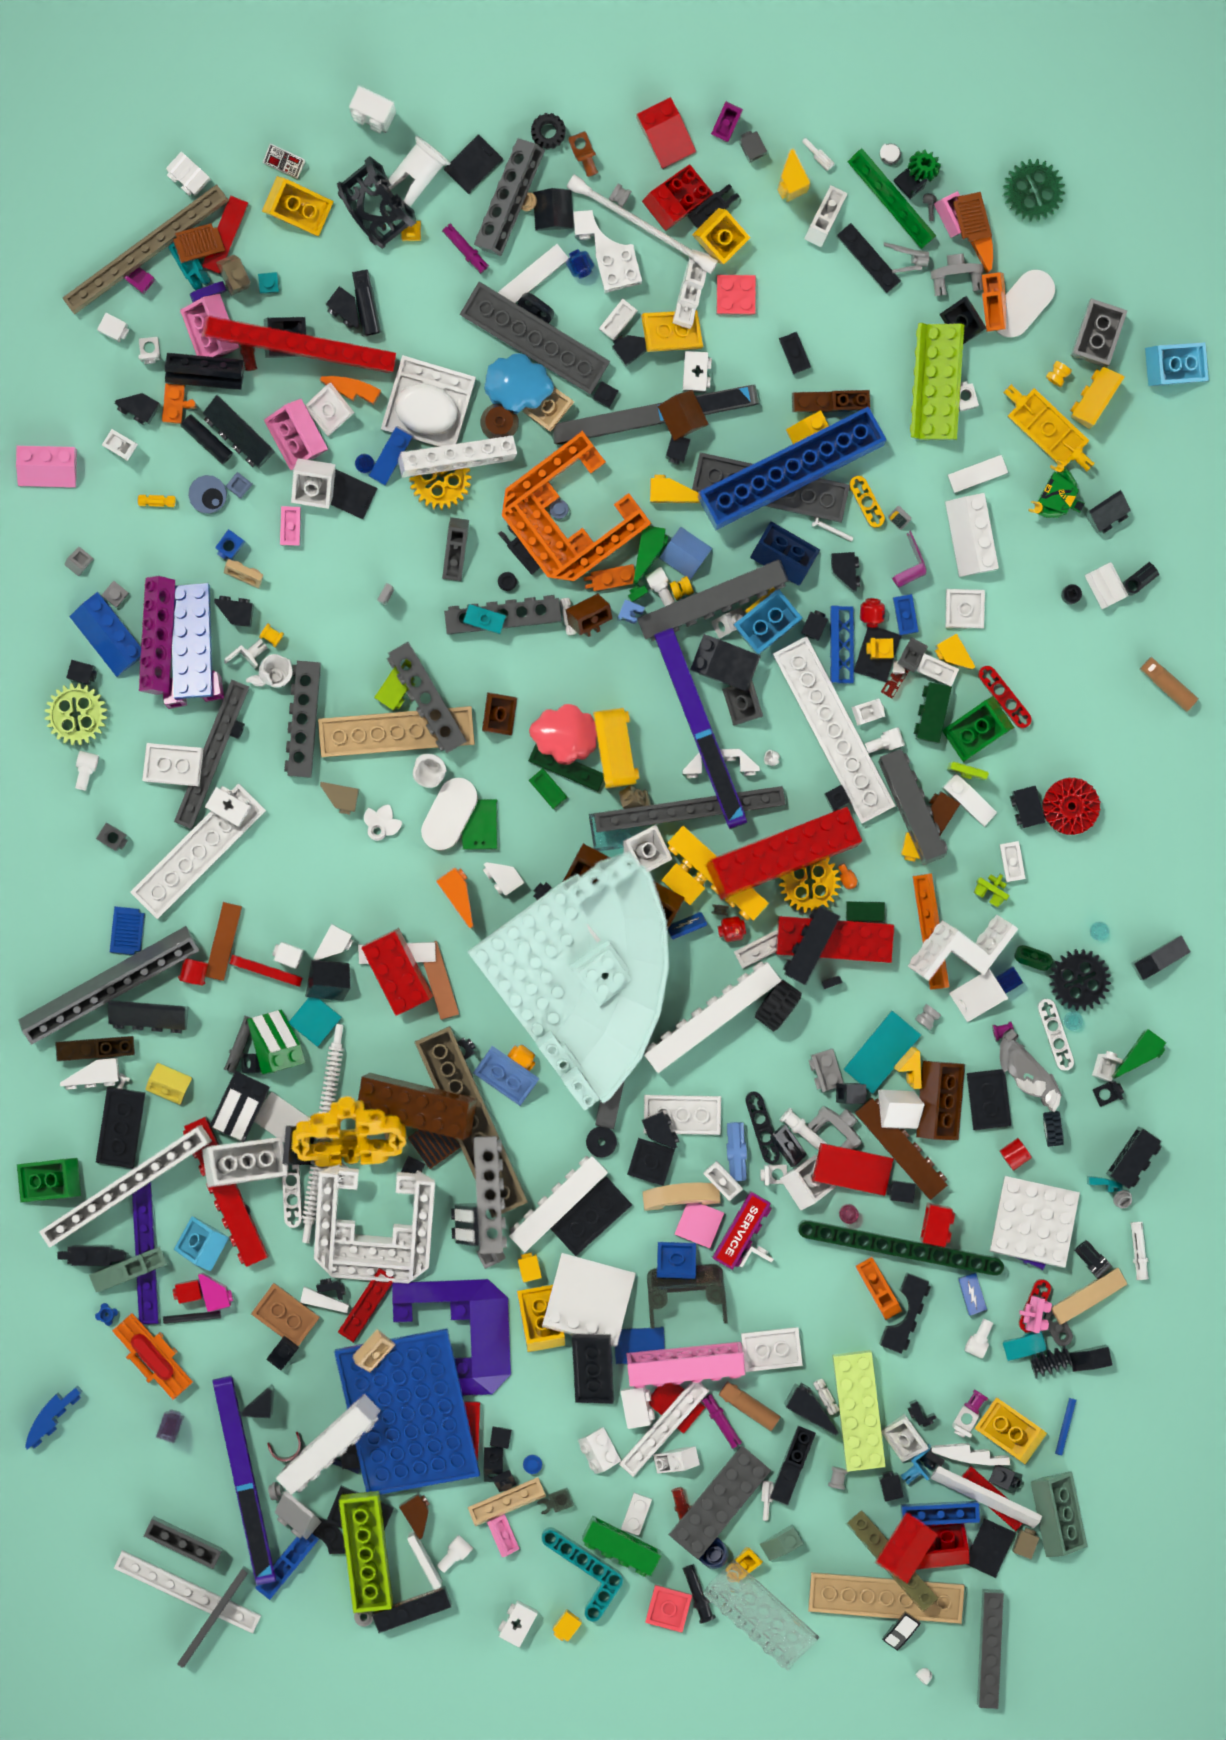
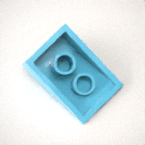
M1206 343L1159 345L1145 348L1148 386L1209 381Z

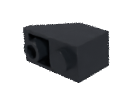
M339 286L326 303L327 312L335 318L340 316L344 319L342 323L348 328L352 329L354 327L358 329L360 326L355 297Z
M144 393L117 399L114 403L118 406V411L125 415L129 412L135 416L133 419L142 425L145 422L150 424L161 405Z
M855 552L832 553V575L850 591L856 592L857 587H860V576H856V568H859L858 556H855Z
M219 596V599L214 598V603L230 624L251 627L254 604L250 603V599L239 598L238 601H231V597Z
M663 1111L642 1119L649 1139L673 1149L677 1148L676 1143L679 1142L676 1132H671L669 1128L672 1122L668 1114L664 1115Z

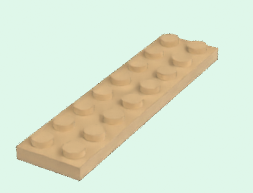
M472 707L448 708L467 741L460 746L475 745ZM437 709L430 712V718L434 721L438 720L441 716L440 711ZM417 711L318 719L321 757L438 748L436 744L438 739L435 733L430 734L426 727L428 721L425 717L421 718ZM448 726L441 727L440 735L442 737L449 736L450 728Z
M811 1572L808 1612L899 1619L904 1611H906L917 1620L962 1624L965 1585L924 1581L938 1599L922 1612L892 1578Z

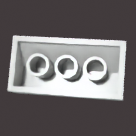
M985 493L946 501L945 505L959 577L999 569Z

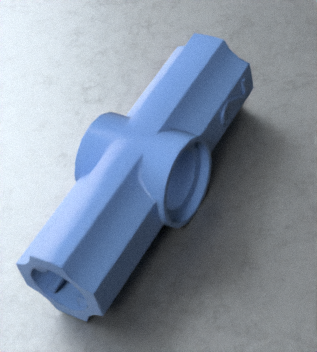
M727 1123V1160L729 1161V1172L736 1181H743L747 1177L745 1162L747 1160L746 1142H744V1123Z

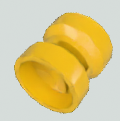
M1056 361L1053 365V371L1048 372L1045 377L1056 386L1062 387L1065 383L1063 378L1069 376L1072 370L1065 364Z
M687 576L681 578L678 582L673 581L669 583L676 601L682 599L684 595L694 594Z

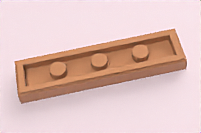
M434 941L436 962L423 963L440 1019L442 1020L458 1015L459 1011L438 943Z

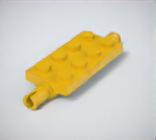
M1012 384L1003 392L1016 404L1015 409L1007 417L1057 464L1058 462L1055 459L1063 461L1065 466L1071 460H1075L1086 472L1095 464L1082 452V448L1090 440L1035 388L1027 396H1023Z

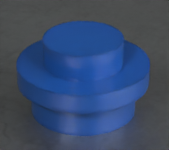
M528 1455L523 1461V1468L529 1474H536L542 1468V1461L537 1455Z

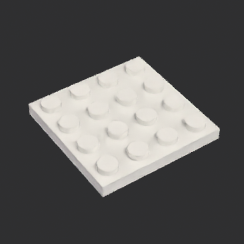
M1005 1176L989 1252L1065 1268L1080 1192Z

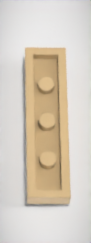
M537 1477L468 1507L474 1525L478 1526L546 1497L540 1479Z

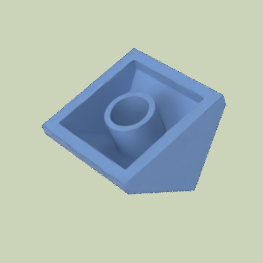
M680 527L659 559L691 580L712 548Z

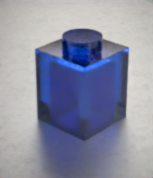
M1013 966L995 976L1005 994L1023 984Z

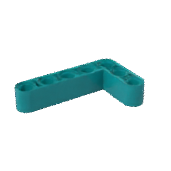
M546 1528L542 1533V1542L546 1547L601 1582L585 1606L586 1619L591 1622L598 1621L623 1584L621 1572L555 1528ZM553 1533L556 1538L554 1541L548 1542L545 1539V1535ZM568 1543L572 1549L569 1552H563L561 1546ZM585 1554L588 1559L586 1562L580 1563L577 1561V1556ZM600 1564L604 1570L602 1573L597 1574L593 1571V1567ZM612 1575H617L620 1578L617 1584L609 1582V1578ZM606 1591L609 1594L608 1599L601 1600L598 1597L599 1593ZM591 1607L598 1609L599 1612L596 1616L588 1614V1610Z

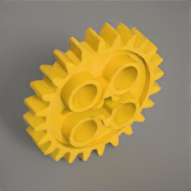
M470 468L456 469L454 473L446 475L449 471L431 473L432 478L429 480L423 479L422 475L411 477L409 482L414 484L410 486V489H416L414 497L420 495L419 503L425 500V507L431 503L433 510L436 508V505H439L440 510L443 509V505L450 509V503L457 506V499L464 500L461 494H468L465 488H470L471 484L466 481L471 480V476L466 474L470 472ZM438 475L439 477L445 476L443 482H441L440 480L435 482L437 480ZM456 478L459 483L456 486H452L448 483V480ZM434 483V484H433L431 487H429V488H426V487H425L426 485H429V484ZM434 488H440L443 493L439 496H435L432 493V490Z
M830 858L809 865L810 877L812 880H815V883L811 885L813 899L809 898V886L804 883L805 880H808L806 867L801 868L804 870V876L801 879H797L794 876V872L779 877L784 880V883L778 884L784 887V890L780 893L787 894L784 901L790 899V907L797 904L796 910L798 911L803 907V912L806 913L808 908L812 912L813 908H818L821 905L828 908V900L834 902L831 896L838 895L834 890L841 887L836 884V881L841 880V878L835 877L839 870L833 871L832 868L835 866V863L829 865ZM820 866L823 868V875L821 877H816L813 874L814 867ZM818 885L825 887V894L823 896H818L815 893V888ZM799 887H803L806 890V895L803 898H799L796 895V890Z

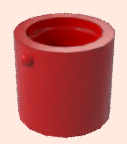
M189 958L184 959L181 973L178 976L179 981L203 986L205 984L204 979L208 963Z
M1016 1138L999 1150L1013 1171L1032 1158L1019 1138Z

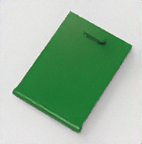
M479 799L477 801L476 807L462 832L463 850L497 849V799Z

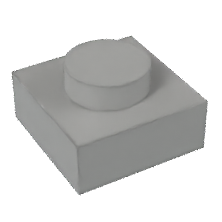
M113 581L102 596L117 608L129 593Z

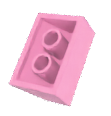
M220 294L202 297L180 310L196 355L221 357L240 348L239 344L201 337L205 317L211 316L229 320Z
M302 399L284 405L264 419L290 470H294L298 458L312 460L328 450Z
M17 446L16 470L18 486L76 488L77 449L75 447Z

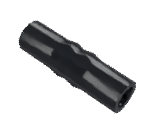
M192 414L187 416L180 426L222 465L233 455V452Z

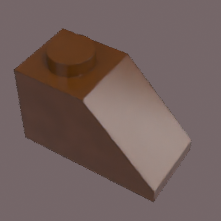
M939 792V794L934 793L929 801L932 804L930 806L932 820L938 824L940 829L939 836H941L960 805L959 802L943 792Z
M417 1493L401 1503L399 1508L420 1540L423 1538L430 1503L425 1495L421 1496L420 1493Z

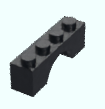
M906 1272L900 1291L907 1298L908 1312L900 1323L885 1327L879 1342L880 1346L901 1354L903 1350H907L910 1343L908 1336L910 1332H914L917 1325L915 1321L916 1315L921 1314L924 1306L921 1302L924 1296H928L931 1288L928 1285V1280Z

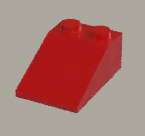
M671 97L637 113L636 118L662 169L696 152Z

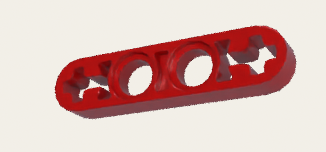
M982 667L978 672V677L983 685L994 696L998 704L1017 727H1028L1032 719L1026 708L993 667ZM984 669L986 671L990 670L992 672L990 674V677L993 680L995 679V677H997L998 681L994 682L990 687L988 683H990L991 681L988 678L984 679L982 677L984 675ZM996 684H1001L1004 687L1003 694L997 695L994 693L993 688ZM1008 699H1013L1016 702V707L1013 710H1009L1005 706ZM1020 707L1022 711L1019 713L1021 716H1027V723L1019 724L1018 720L1020 718L1018 715L1015 714L1013 717L1011 713L1016 712Z
M233 954L229 962L231 965L299 987L303 980V977Z

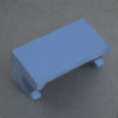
M625 600L618 620L637 623L638 619L634 616L636 614L642 615L645 607Z

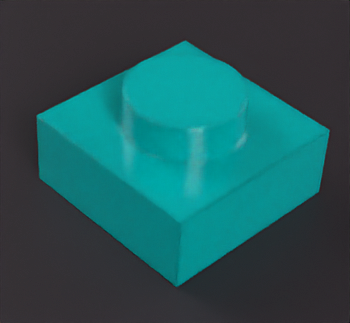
M277 272L258 274L260 294L279 292Z

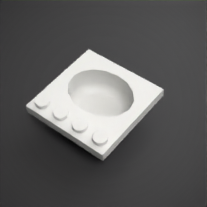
M402 355L381 429L393 432L395 427L399 426L414 435L413 439L439 447L457 444L476 377Z

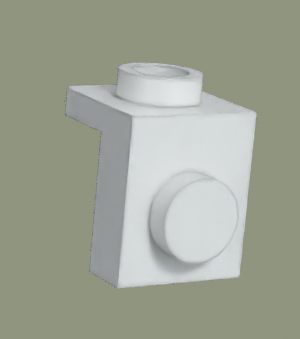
M879 698L851 707L857 726L885 717L884 706Z
M1106 1051V1054H1098L1092 1076L1112 1082L1113 1078L1111 1076L1115 1072L1117 1063H1122L1123 1059L1118 1058L1116 1053Z

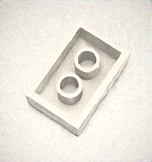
M361 86L358 87L349 105L351 116L354 118L353 121L361 125L366 123L371 126L370 129L380 134L382 131L387 133L396 114L394 102Z

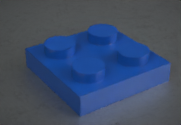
M658 1242L657 1277L695 1279L696 1243Z

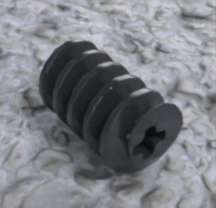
M1065 1346L1061 1347V1352L1058 1348H1054V1354L1047 1350L1046 1356L1043 1352H1040L1039 1358L1033 1354L1032 1360H1030L1035 1379L1038 1378V1372L1044 1377L1045 1370L1051 1375L1053 1368L1060 1372V1366L1065 1371L1067 1370V1364H1070L1072 1367L1071 1358Z

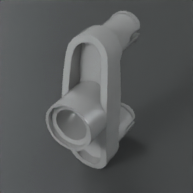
M964 253L948 255V266L930 271L931 279H933L935 296H940V290L941 295H947L944 277L969 272L971 274L972 291H978V287L979 290H983V264L965 263Z
M823 1106L818 1111L819 1114L807 1124L810 1129L813 1128L812 1131L814 1133H817L827 1121L831 1122L846 1136L847 1140L840 1147L854 1149L858 1148L862 1143L860 1137L852 1128L858 1119L847 1109L838 1115L830 1108Z

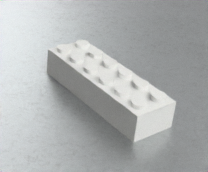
M364 1394L294 1459L285 1465L276 1477L278 1482L291 1495L296 1491L300 1493L310 1480L313 1481L317 1478L324 1468H328L337 1456L340 1457L350 1444L353 1445L364 1432H368L374 1426V1423L379 1419L377 1415L381 1410Z

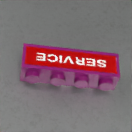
M750 1191L712 1258L732 1270L734 1266L738 1268L743 1259L741 1254L744 1250L748 1251L753 1242L750 1239L754 1233L758 1234L762 1224L760 1221L763 1216L767 1218L772 1209L770 1207L771 1203Z

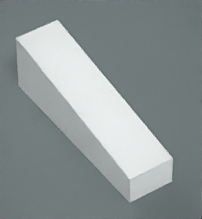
M304 1286L301 1303L345 1313L348 1312L349 1304L325 1294L317 1293V1291Z

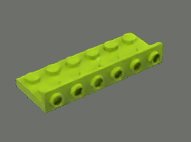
M918 323L916 330L917 347L915 349L916 363L913 371L915 378L912 388L911 438L919 440H957L964 324Z

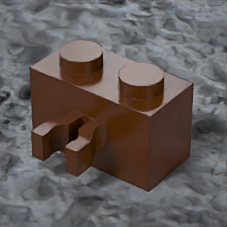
M598 593L566 609L568 625L579 635L585 634L587 637L591 636L592 629L598 633L600 632V625L613 619L610 604Z

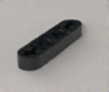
M752 1091L745 1098L747 1109L762 1157L765 1162L774 1164L780 1157L777 1146L775 1144L770 1146L771 1151L776 1152L774 1160H770V1158L765 1156L768 1154L767 1147L763 1149L762 1145H769L773 1141L771 1138L768 1142L760 1140V1134L763 1131H767L772 1135L773 1130L761 1094ZM751 1095L759 1097L757 1105L758 1108L762 1106L763 1110L751 1112V1109H755L753 1103H749ZM757 1113H763L765 1116V1121L762 1124L754 1121V1116Z

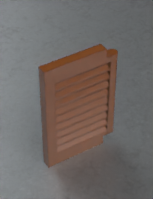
M981 192L958 196L957 201H953L962 239L967 238L968 242L992 237Z
M212 223L175 233L176 238L173 239L181 263L225 251L217 227L213 228Z

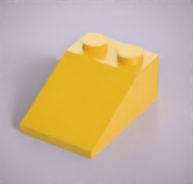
M276 176L262 212L319 237L334 201L286 178Z
M553 1285L517 1291L528 1352L565 1346L563 1332L542 1327Z
M997 1397L974 1428L1023 1464L1028 1462L1047 1434L1043 1429Z

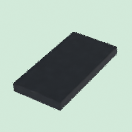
M107 1087L96 1163L134 1168L146 1092Z
M606 1176L550 1229L577 1256L632 1204Z
M572 1334L575 1403L613 1404L611 1334Z

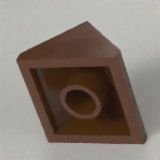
M693 390L674 395L658 406L674 441L709 425Z
M487 692L482 731L512 735L517 697Z

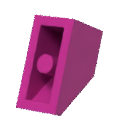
M199 1273L198 1277L207 1312L231 1306V1301H234L231 1290H227L226 1285L207 1274Z

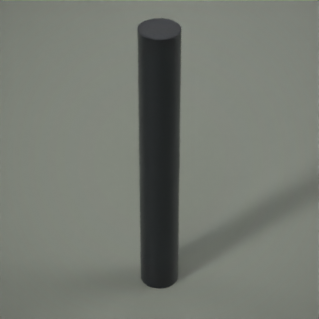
M221 1311L163 1316V1323L221 1319Z

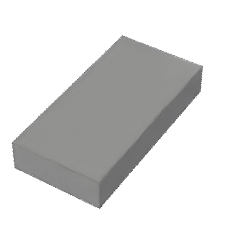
M386 583L377 599L379 603L387 604L394 591L393 586Z

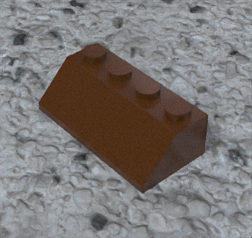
M923 1061L920 1099L924 1103V1108L916 1137L936 1140H959L965 1064Z

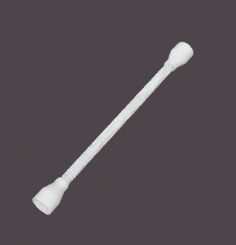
M575 174L570 179L567 188L571 191L590 196V198L592 197V199L607 208L609 207V209L611 208L615 213L617 212V214L630 220V222H634L640 228L649 233L651 232V234L655 235V237L657 236V238L672 247L674 246V248L676 247L680 252L682 251V253L697 262L709 274L714 271L718 260L711 256L702 255L699 252L695 253L689 247L680 242L678 243L674 238L672 239V237L664 232L657 230V228L655 229V227L653 228L649 223L634 216V214L632 215V213L630 214L624 208L615 203L613 204L609 199L607 200V198L593 191L583 179Z

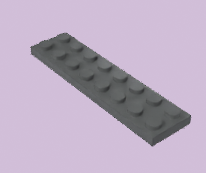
M480 281L459 314L589 394L593 392L610 363V360Z
M700 452L692 490L699 492L753 464ZM819 478L766 505V507L842 523L850 485Z

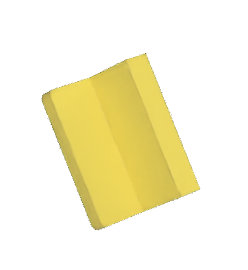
M157 1063L149 1077L145 1090L181 1105L192 1077Z

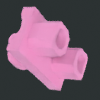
M1031 1296L1030 1304L1026 1303V1309L1019 1311L1020 1315H1024L1023 1322L1027 1323L1026 1330L1034 1333L1048 1330L1049 1322L1046 1319H1042L1043 1312L1049 1313L1051 1311L1052 1303L1045 1301L1043 1298Z

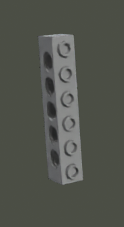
M497 1136L474 1137L480 1254L503 1253V1248H507L506 1236H502V1229H506L505 1217H501V1209H505L504 1198H500V1190H504L503 1178L499 1179V1171H503L502 1159H498V1152L502 1151L501 1140H497ZM485 1151L493 1152V1160H484L483 1153ZM492 1170L495 1173V1178L490 1181L486 1180L484 1172ZM488 1189H492L496 1193V1197L492 1200L485 1197V1192ZM488 1209L496 1210L497 1216L494 1219H489L486 1216ZM495 1228L498 1231L497 1237H488L487 1230Z

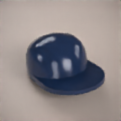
M716 1537L699 1560L710 1569H718L728 1561L729 1552L725 1544Z

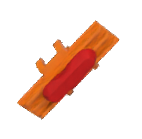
M133 1313L112 1330L131 1352L126 1356L127 1360L130 1359L147 1378L146 1381L148 1383L155 1379L172 1400L193 1383L190 1377L172 1358L178 1351L175 1348H170L162 1337L164 1335L161 1332L153 1337ZM136 1353H137V1354L140 1356V1358L146 1363V1365L138 1358V1356L136 1355Z

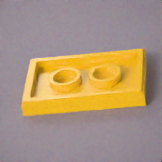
M675 311L643 313L641 317L647 352L702 349L703 342L698 311H695L691 329L672 323Z

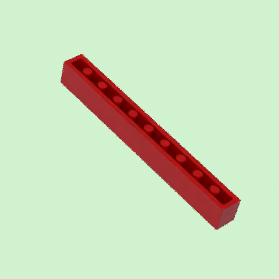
M211 316L204 318L201 336L384 373L393 372L396 358L395 352Z

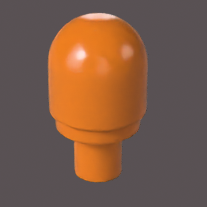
M845 863L839 865L838 868L841 872L839 876L843 886L846 889H854L858 884L854 872L851 869L848 870Z

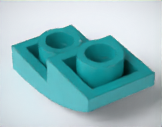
M1042 1331L1040 1333L1024 1334L1022 1337L1003 1342L1008 1361L1047 1350Z

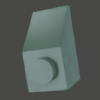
M790 1525L762 1542L760 1546L769 1561L793 1551L801 1546L803 1541L794 1526Z

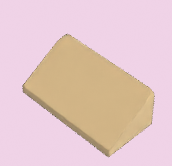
M376 1330L353 1355V1359L356 1365L371 1372L395 1346V1343L381 1331Z

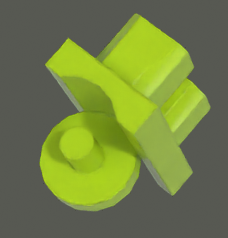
M990 874L988 879L994 882L993 884L981 877L976 881L978 884L975 887L974 893L983 898L987 890L991 891L994 894L989 903L995 907H999L1010 896L997 888V886H1000L1004 889L1007 885L1001 881L1003 878L1002 874H999L997 878Z

